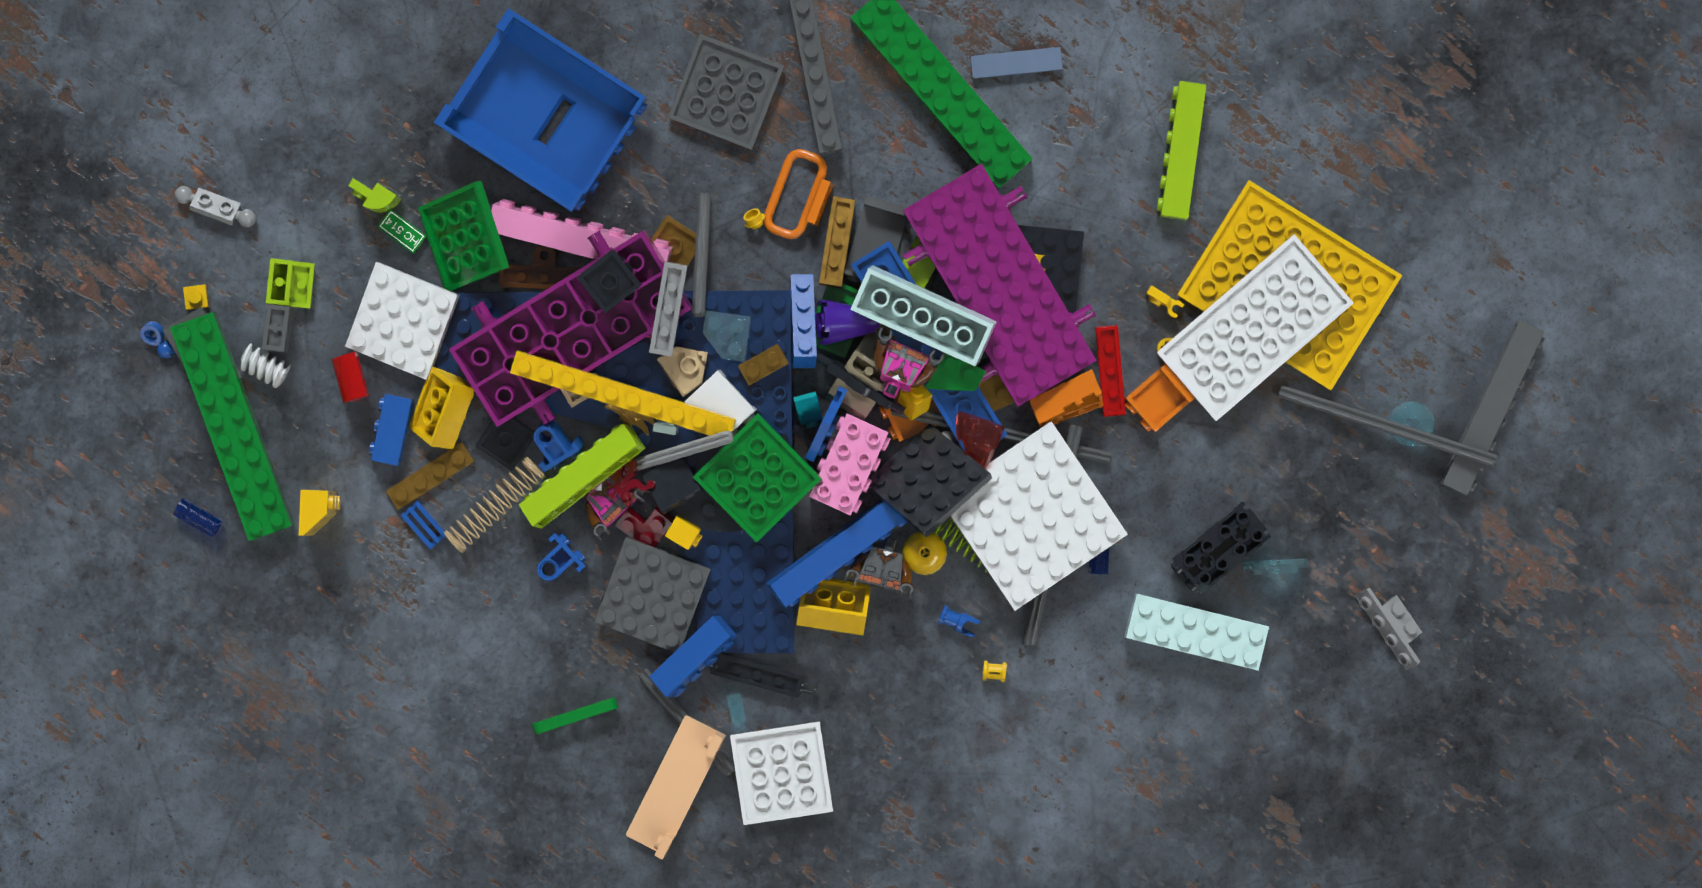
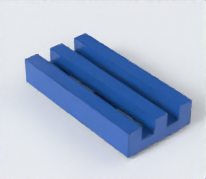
M418 500L400 515L429 549H432L446 537L444 529ZM417 507L441 534L437 537L416 513L415 509ZM410 513L434 540L432 543L408 517Z

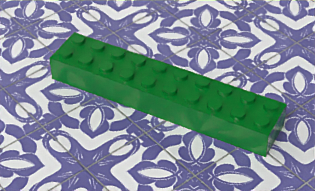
M870 0L850 17L853 25L976 166L983 165L997 191L1032 162L1033 158L896 0Z
M214 311L170 327L248 540L251 541L295 524L242 379L239 376L217 312Z

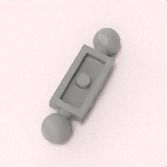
M180 186L175 191V199L179 203L186 204L191 202V211L229 225H233L235 219L243 227H251L256 222L255 213L249 209L239 211L241 203L201 188H198L196 194H193L192 190L187 186Z

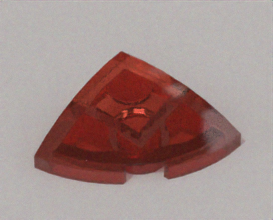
M959 411L956 419L957 440L962 439L966 449L963 453L966 456L969 455L986 469L1005 427L987 419Z

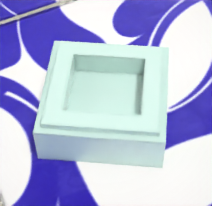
M658 421L654 423L653 431L677 435L679 426Z

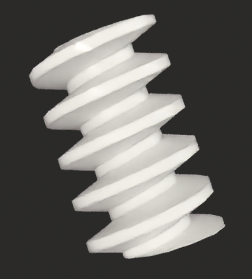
M250 343L240 360L241 371H246L249 368V375L252 376L257 372L256 378L258 380L265 376L264 382L266 384L273 381V388L279 387L285 380L291 364L285 369L284 360L276 364V356L268 360L269 352L261 356V348L258 347L253 352V344Z

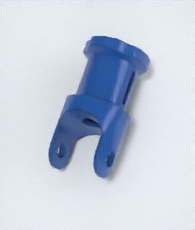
M944 605L937 624L941 625L943 623L955 628V631L974 637L975 634L964 629L963 625L967 621L975 624H980L981 622L962 612L960 614L950 610L947 605Z

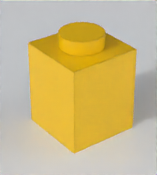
M924 385L918 388H911L909 392L901 389L898 403L906 407L903 413L912 421L929 410L932 394Z
M678 515L665 536L689 550L692 546L696 548L702 538V535H700L702 528Z

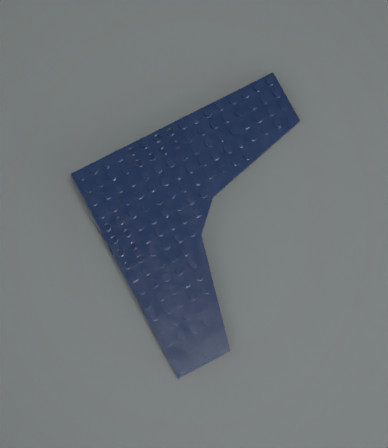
M791 290L706 291L705 315L703 317H694L691 309L679 316L674 347L708 352L703 381L700 386L717 370H721L726 375V379L757 409L753 414L759 413L780 435L786 433L791 447L795 450ZM684 291L688 300L693 305V291ZM541 292L456 293L460 296L434 367L468 381L449 349L482 329L481 322L471 308L484 301L493 318L498 319ZM649 337L641 339L589 371V373H597L598 376L684 403L699 388L697 387L684 397L681 396L657 361L662 355L649 353L651 344ZM779 344L789 364L748 385L738 365ZM561 389L547 396L545 400L554 414L611 428L619 424H625L619 420L621 416L618 413L605 408L606 405L611 404L587 398L571 408ZM654 418L655 422H665ZM645 420L643 421L647 425L649 435H646L638 426H631L645 446V449L638 454L640 457L710 436L679 426L677 435L654 432V425ZM742 423L737 430L740 431L745 424ZM725 445L686 456L685 459L693 474L695 475ZM793 508L757 543L744 529L733 532H717L703 528L700 532L702 538L696 548L692 546L687 550L675 543L679 557L711 568L694 617L697 629H699L712 616H721L737 635L733 640L734 644L725 652L722 650L720 653L795 652L794 606H781L766 585L768 581L794 563ZM674 509L667 512L673 518L679 515Z

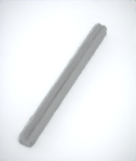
M731 431L720 432L635 458L634 460L637 461L636 467L640 471L732 443L734 440L733 433Z

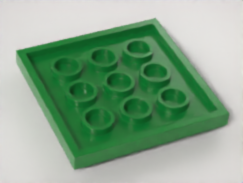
M482 181L473 182L418 207L444 289L452 292L509 268Z
M759 413L733 437L732 443L726 444L693 476L756 543L822 479Z

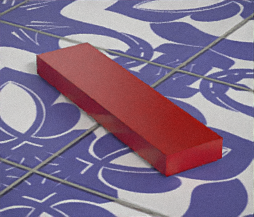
M1118 325L1095 327L1100 389L1103 398V417L1126 415Z

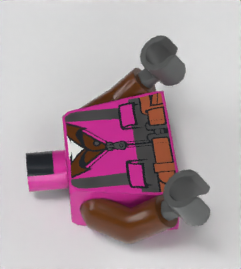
M881 327L878 333L880 340L877 341L874 353L875 366L878 373L881 374L880 380L887 383L883 393L888 397L896 398L899 389L909 392L911 388H918L928 382L936 371L937 364L945 359V354L940 359H936L934 354L937 349L930 353V356H927L891 340L892 329L888 336H884L882 334L883 327Z
M612 476L596 486L586 497L588 499L585 504L588 521L599 540H602L600 534L604 531L610 535L607 527L628 509L626 503L622 502L620 494L616 495L615 500L608 496V494H612L615 490H608L606 483L614 485L615 481L612 480ZM638 488L630 490L632 498L630 504L632 505L638 499L645 502L642 499V495L644 492L651 494L650 490L642 491Z

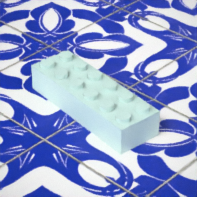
M873 265L868 268L850 309L973 366L980 362L997 323L995 320Z
M1135 593L1124 637L1259 671L1269 626Z

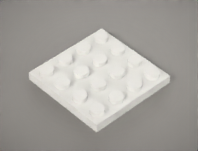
M376 262L345 347L427 380L431 367H434L460 295Z
M820 721L730 735L743 825L833 812Z

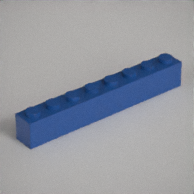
M880 499L768 581L766 585L781 606L793 607L801 600L799 597L806 592L810 594L819 587L818 583L824 579L827 581L837 574V569L841 566H849L855 561L854 557L860 552L862 554L868 552L873 548L872 544L878 539L880 541L884 540L891 534L890 530L896 526H903L907 521Z

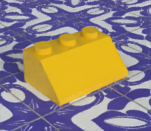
M432 366L408 428L431 447L453 449L459 437L463 421L466 418L470 402L474 396L475 391L471 384L464 378Z
M300 491L299 536H313L336 515L337 510H340L341 496H337V491Z
M838 579L822 580L818 583L819 587L810 594L806 592L800 597L796 625L864 635L871 586L861 583L853 586L854 582H844Z

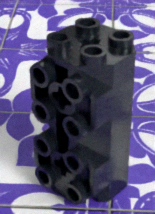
M1243 501L1171 558L1173 563L1170 566L1177 575H1184L1187 579L1184 583L1192 593L1198 592L1202 594L1271 538L1269 533L1264 534L1267 529L1250 508L1248 510L1243 509L1246 505Z

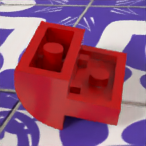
M351 352L331 359L343 404L351 401L357 402L364 400L365 397H369L358 353Z

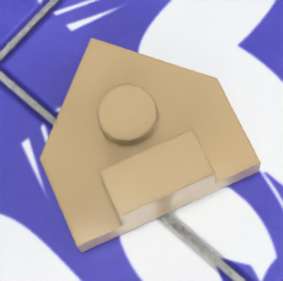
M676 346L674 347L672 357L662 355L657 359L663 368V372L682 397L702 384L708 352Z

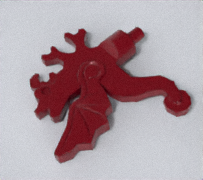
M634 458L627 462L625 468L622 466L611 475L613 476L612 480L615 481L614 485L606 483L608 490L615 489L608 496L615 500L616 495L620 494L622 502L626 503L627 507L631 506L630 490L638 488L642 491H648L655 487L653 480L648 481L647 485L644 486L641 481L633 479L638 471L636 467L637 461Z

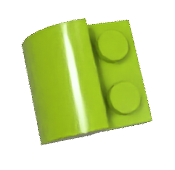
M353 178L348 185L353 189L351 193L364 201L362 206L376 213L388 212L390 209H394L401 201L400 197L379 183H376L373 190Z
M270 258L265 304L310 309L315 264Z

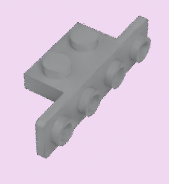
M1370 588L1355 595L1359 605L1365 610L1372 624L1378 629L1385 643L1391 648L1404 669L1408 670L1418 665L1420 660L1408 643L1420 635L1422 631L1399 597L1396 595L1381 605Z

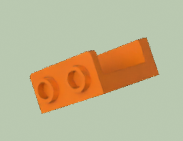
M1164 364L1125 398L1127 402L1125 406L1133 415L1135 413L1139 415L1142 419L1140 424L1147 432L1152 430L1155 433L1182 408L1194 400L1195 397L1169 366Z

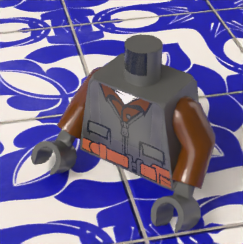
M889 537L883 540L881 549L873 547L868 552L861 553L852 563L843 580L846 582L848 578L854 581L853 586L861 583L899 593V598H902V593H908L910 595L909 599H912L913 595L910 568L903 559V554L894 552L897 540Z

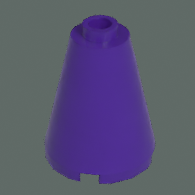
M819 300L817 303V307H821L820 313H816L817 338H822L819 342L820 345H828L875 332L876 328H879V322L850 310L852 305L829 300Z

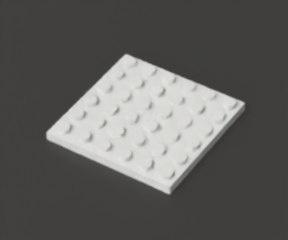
M1052 421L984 466L983 468L991 473L992 479L951 515V518L1014 611L1128 535Z

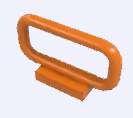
M804 149L793 150L786 156L764 213V226L769 232L786 239H795L804 233L808 223L816 227L819 226L834 187L830 181L824 180L827 174V164L823 157ZM803 158L816 163L819 169L797 227L794 230H787L776 226L772 222V217L794 160Z

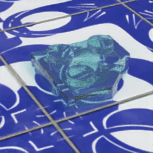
M705 311L703 334L722 359L746 361L752 316Z
M1307 558L1245 561L1243 565L1244 571L1253 570V575L1267 574V570H1271V574L1297 573L1299 568L1308 567Z

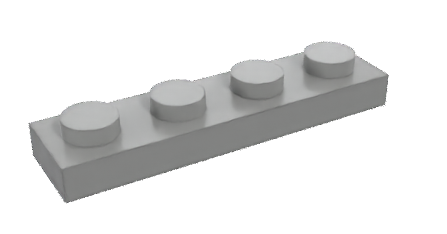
M664 262L649 353L671 357L673 355L688 265Z

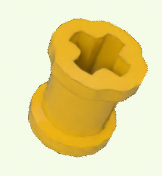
M984 661L982 681L996 679L1005 683L1007 662L992 664Z

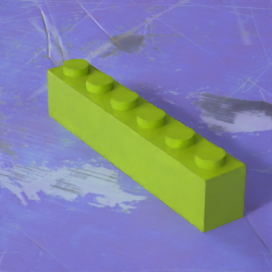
M1179 81L1177 86H1173L1172 100H1175L1174 109L1170 108L1169 122H1172V129L1167 131L1166 144H1169V151L1164 153L1162 166L1166 167L1165 176L1161 175L1159 189H1163V195L1157 201L1156 211H1160L1159 217L1185 221L1189 217L1206 84Z
M626 424L616 425L611 429V433L608 436L594 442L590 450L580 453L572 464L562 467L558 471L559 474L554 478L545 480L541 484V488L536 492L527 494L519 506L532 527L544 528L642 452L645 446L634 429Z

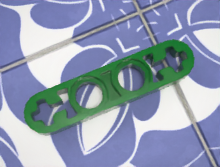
M612 697L535 722L531 725L536 735L619 708L616 697Z

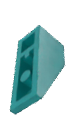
M816 391L793 397L801 426L806 425L807 429L819 426V421L823 420Z

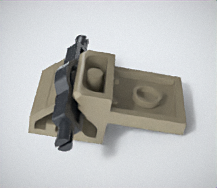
M879 323V328H876L874 333L864 336L846 365L836 359H829L821 352L816 359L817 362L827 367L826 370L837 377L826 398L832 401L839 386L847 389L840 407L863 421L875 403H878L887 410L890 408L900 415L906 409V407L896 402L895 398L888 397L883 393L887 383L880 380L881 374L876 370L874 353L877 341L880 340L878 336L879 330L883 327L882 334L884 336L890 334V328ZM892 334L891 340L897 342L896 338Z

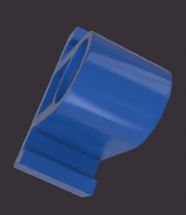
M551 420L544 425L541 422L534 433V441L545 456L539 464L543 472L550 468L553 471L559 468L566 458L569 457L571 460L578 456L584 444L580 435L571 442L559 424ZM543 431H548L552 437L545 436Z
M554 533L549 540L550 542L556 540L559 545L540 561L537 572L543 580H555L574 562L579 565L576 570L581 572L587 566L584 563L587 559L580 551L576 550L574 552L568 546L571 542L563 533L560 535ZM547 563H552L555 566V573L551 576L546 575L543 570Z

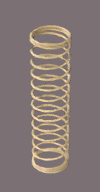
M529 457L524 458L525 461L522 460V463L536 482L517 466H515V469L528 487L509 472L510 477L519 487L522 494L504 478H502V481L515 499L507 494L499 485H495L509 506L491 490H489V493L502 511L482 496L496 518L476 502V505L490 524L471 508H469L470 512L477 519L483 530L463 514V517L477 536L471 533L458 520H456V523L464 531L470 542L462 537L452 526H449V528L458 540L448 530L444 531V535L461 553L466 551V546L462 540L469 545H473V541L468 533L474 538L479 539V534L474 527L486 533V529L481 521L489 527L493 526L487 514L496 521H499V517L495 510L502 515H506L500 502L509 509H512V505L507 497L515 503H519L513 490L520 496L525 497V493L519 484L528 491H532V488L526 478L533 484L538 485V481L531 471L542 480L546 478L544 473Z

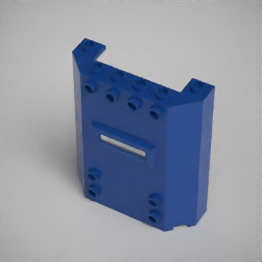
M508 8L496 26L498 31L449 105L445 104L434 123L568 211L574 213L575 210L579 211L582 208L589 192L591 194L595 192L600 184L597 181L600 175H606L612 165L610 160L613 155L618 156L624 147L622 142L626 135L630 137L637 127L634 123L638 116L643 114L648 105L645 103L647 98ZM566 100L572 106L545 145L538 138L562 101Z

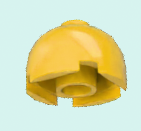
M917 531L910 535L904 543L902 550L903 559L907 562L910 570L916 574H933L940 570L946 561V544L944 541H941L942 538L939 535H934L935 532H932L926 538Z

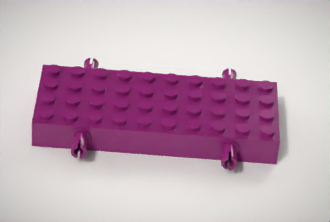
M980 164L903 210L921 240L919 246L904 253L903 256L905 260L913 255L915 256L907 261L910 267L925 257H931L959 305L997 321L985 348L990 358L988 360L989 363L980 367L987 371L981 383L995 374L997 376L1000 375L1017 406H1020L1097 361L1078 329L1080 328L1079 325L1096 317L1094 311H1091L1085 315L1086 312L1093 309L1090 304H1087L1073 314L1067 311L1010 213L1012 206L1028 198L1026 193L1016 197L1017 194L1024 191L1020 185L1006 195H1000L985 168Z
M646 229L614 248L620 257L623 256L636 272L635 276L642 285L606 313L603 312L577 278L578 275L613 249L608 246L600 230L594 233V235L592 234L587 237L598 254L596 256L597 259L497 319L493 318L484 301L471 308L481 322L482 329L452 346L449 351L497 427L529 407L534 408L543 425L556 418L545 400L547 396L556 392L559 388L510 373L517 350L589 372L641 339L649 337L651 340L665 260ZM684 291L679 316L692 309V304Z

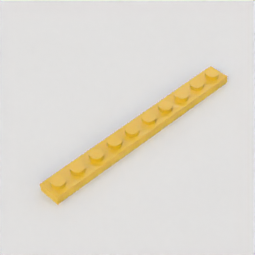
M518 350L516 351L510 373L706 435H714L724 431L732 432L736 418Z

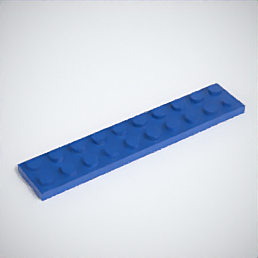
M890 241L851 264L861 282H863L868 268L873 265L916 285ZM892 329L897 342L927 356H930V353L936 349ZM937 349L934 354L935 358L940 359L944 352ZM979 386L976 391L927 389L932 394L933 401L964 452L970 457L1008 435Z

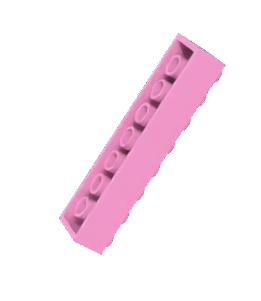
M509 199L496 202L491 210L498 234L592 259H597L596 256L598 254L587 237L592 234L594 235L597 231L600 230L610 248H615L638 234L627 235L625 230L612 227L610 230L604 229L603 224L592 221L588 224L581 223L582 219L574 216L562 218L559 217L560 213L547 210L544 213L537 211L538 207L528 204L522 207L516 206V201ZM656 239L654 241L655 246L663 259L669 262L673 247L668 246L669 242L666 240Z

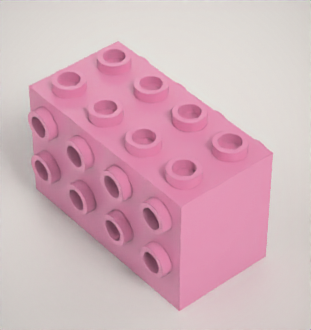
M846 414L845 418L840 417L836 425V429L839 430L836 438L831 437L826 447V450L830 451L827 458H821L816 470L820 472L819 475L822 479L809 491L811 492L809 497L851 516L852 512L857 513L862 503L858 498L862 491L867 492L872 481L868 479L871 470L876 472L881 459L877 458L880 450H886L890 438L887 437L889 432L850 414Z

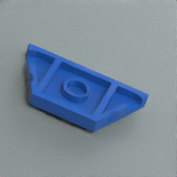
M839 386L805 457L806 459L814 462L817 455L822 456L840 418L836 414L846 395L847 389Z

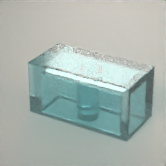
M741 693L728 695L727 700L732 724L747 721Z

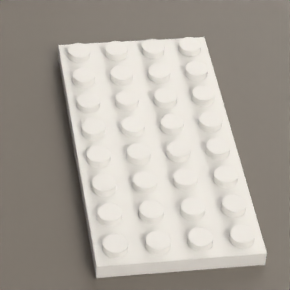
M1294 234L1162 347L1157 354L1193 394L1214 421H1217L1349 308L1353 302Z

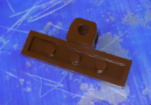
M538 245L533 252V265L509 264V268L499 272V287L548 289L582 267L557 266V249ZM543 251H547L549 253V257L547 259L543 258Z

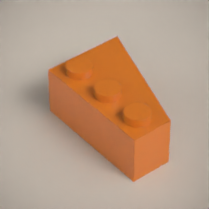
M1092 369L1029 400L1039 429L1051 421L1056 425L1103 407L1102 392Z

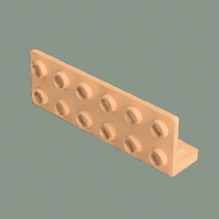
M688 715L684 717L626 833L627 837L655 850L654 856L663 860L726 737L725 734Z

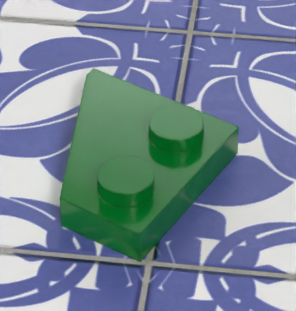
M944 352L945 359L938 364L936 371L925 387L938 390L976 391L987 371Z

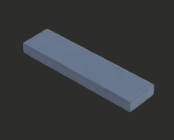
M1060 47L970 57L973 79L1063 70Z

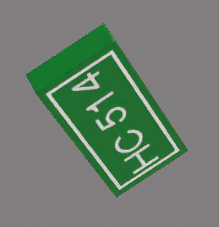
M392 209L388 211L377 226L413 254H415L427 238L424 233Z

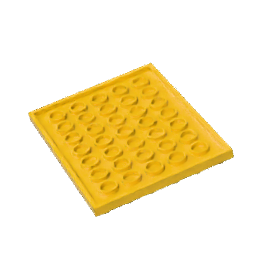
M1248 180L1177 296L1204 312L1295 234L1353 302L1349 308L1285 362L1331 391L1402 275Z

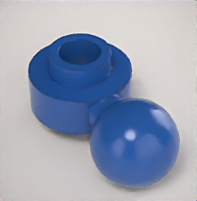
M154 321L147 322L140 330L142 340L149 345H157V352L161 358H171L175 351L169 341L163 340L165 336L162 330L163 327Z

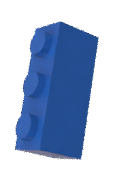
M385 394L384 398H380L378 411H381L380 420L375 421L373 433H376L375 442H371L369 448V455L372 456V461L396 466L401 465L414 404L413 399Z

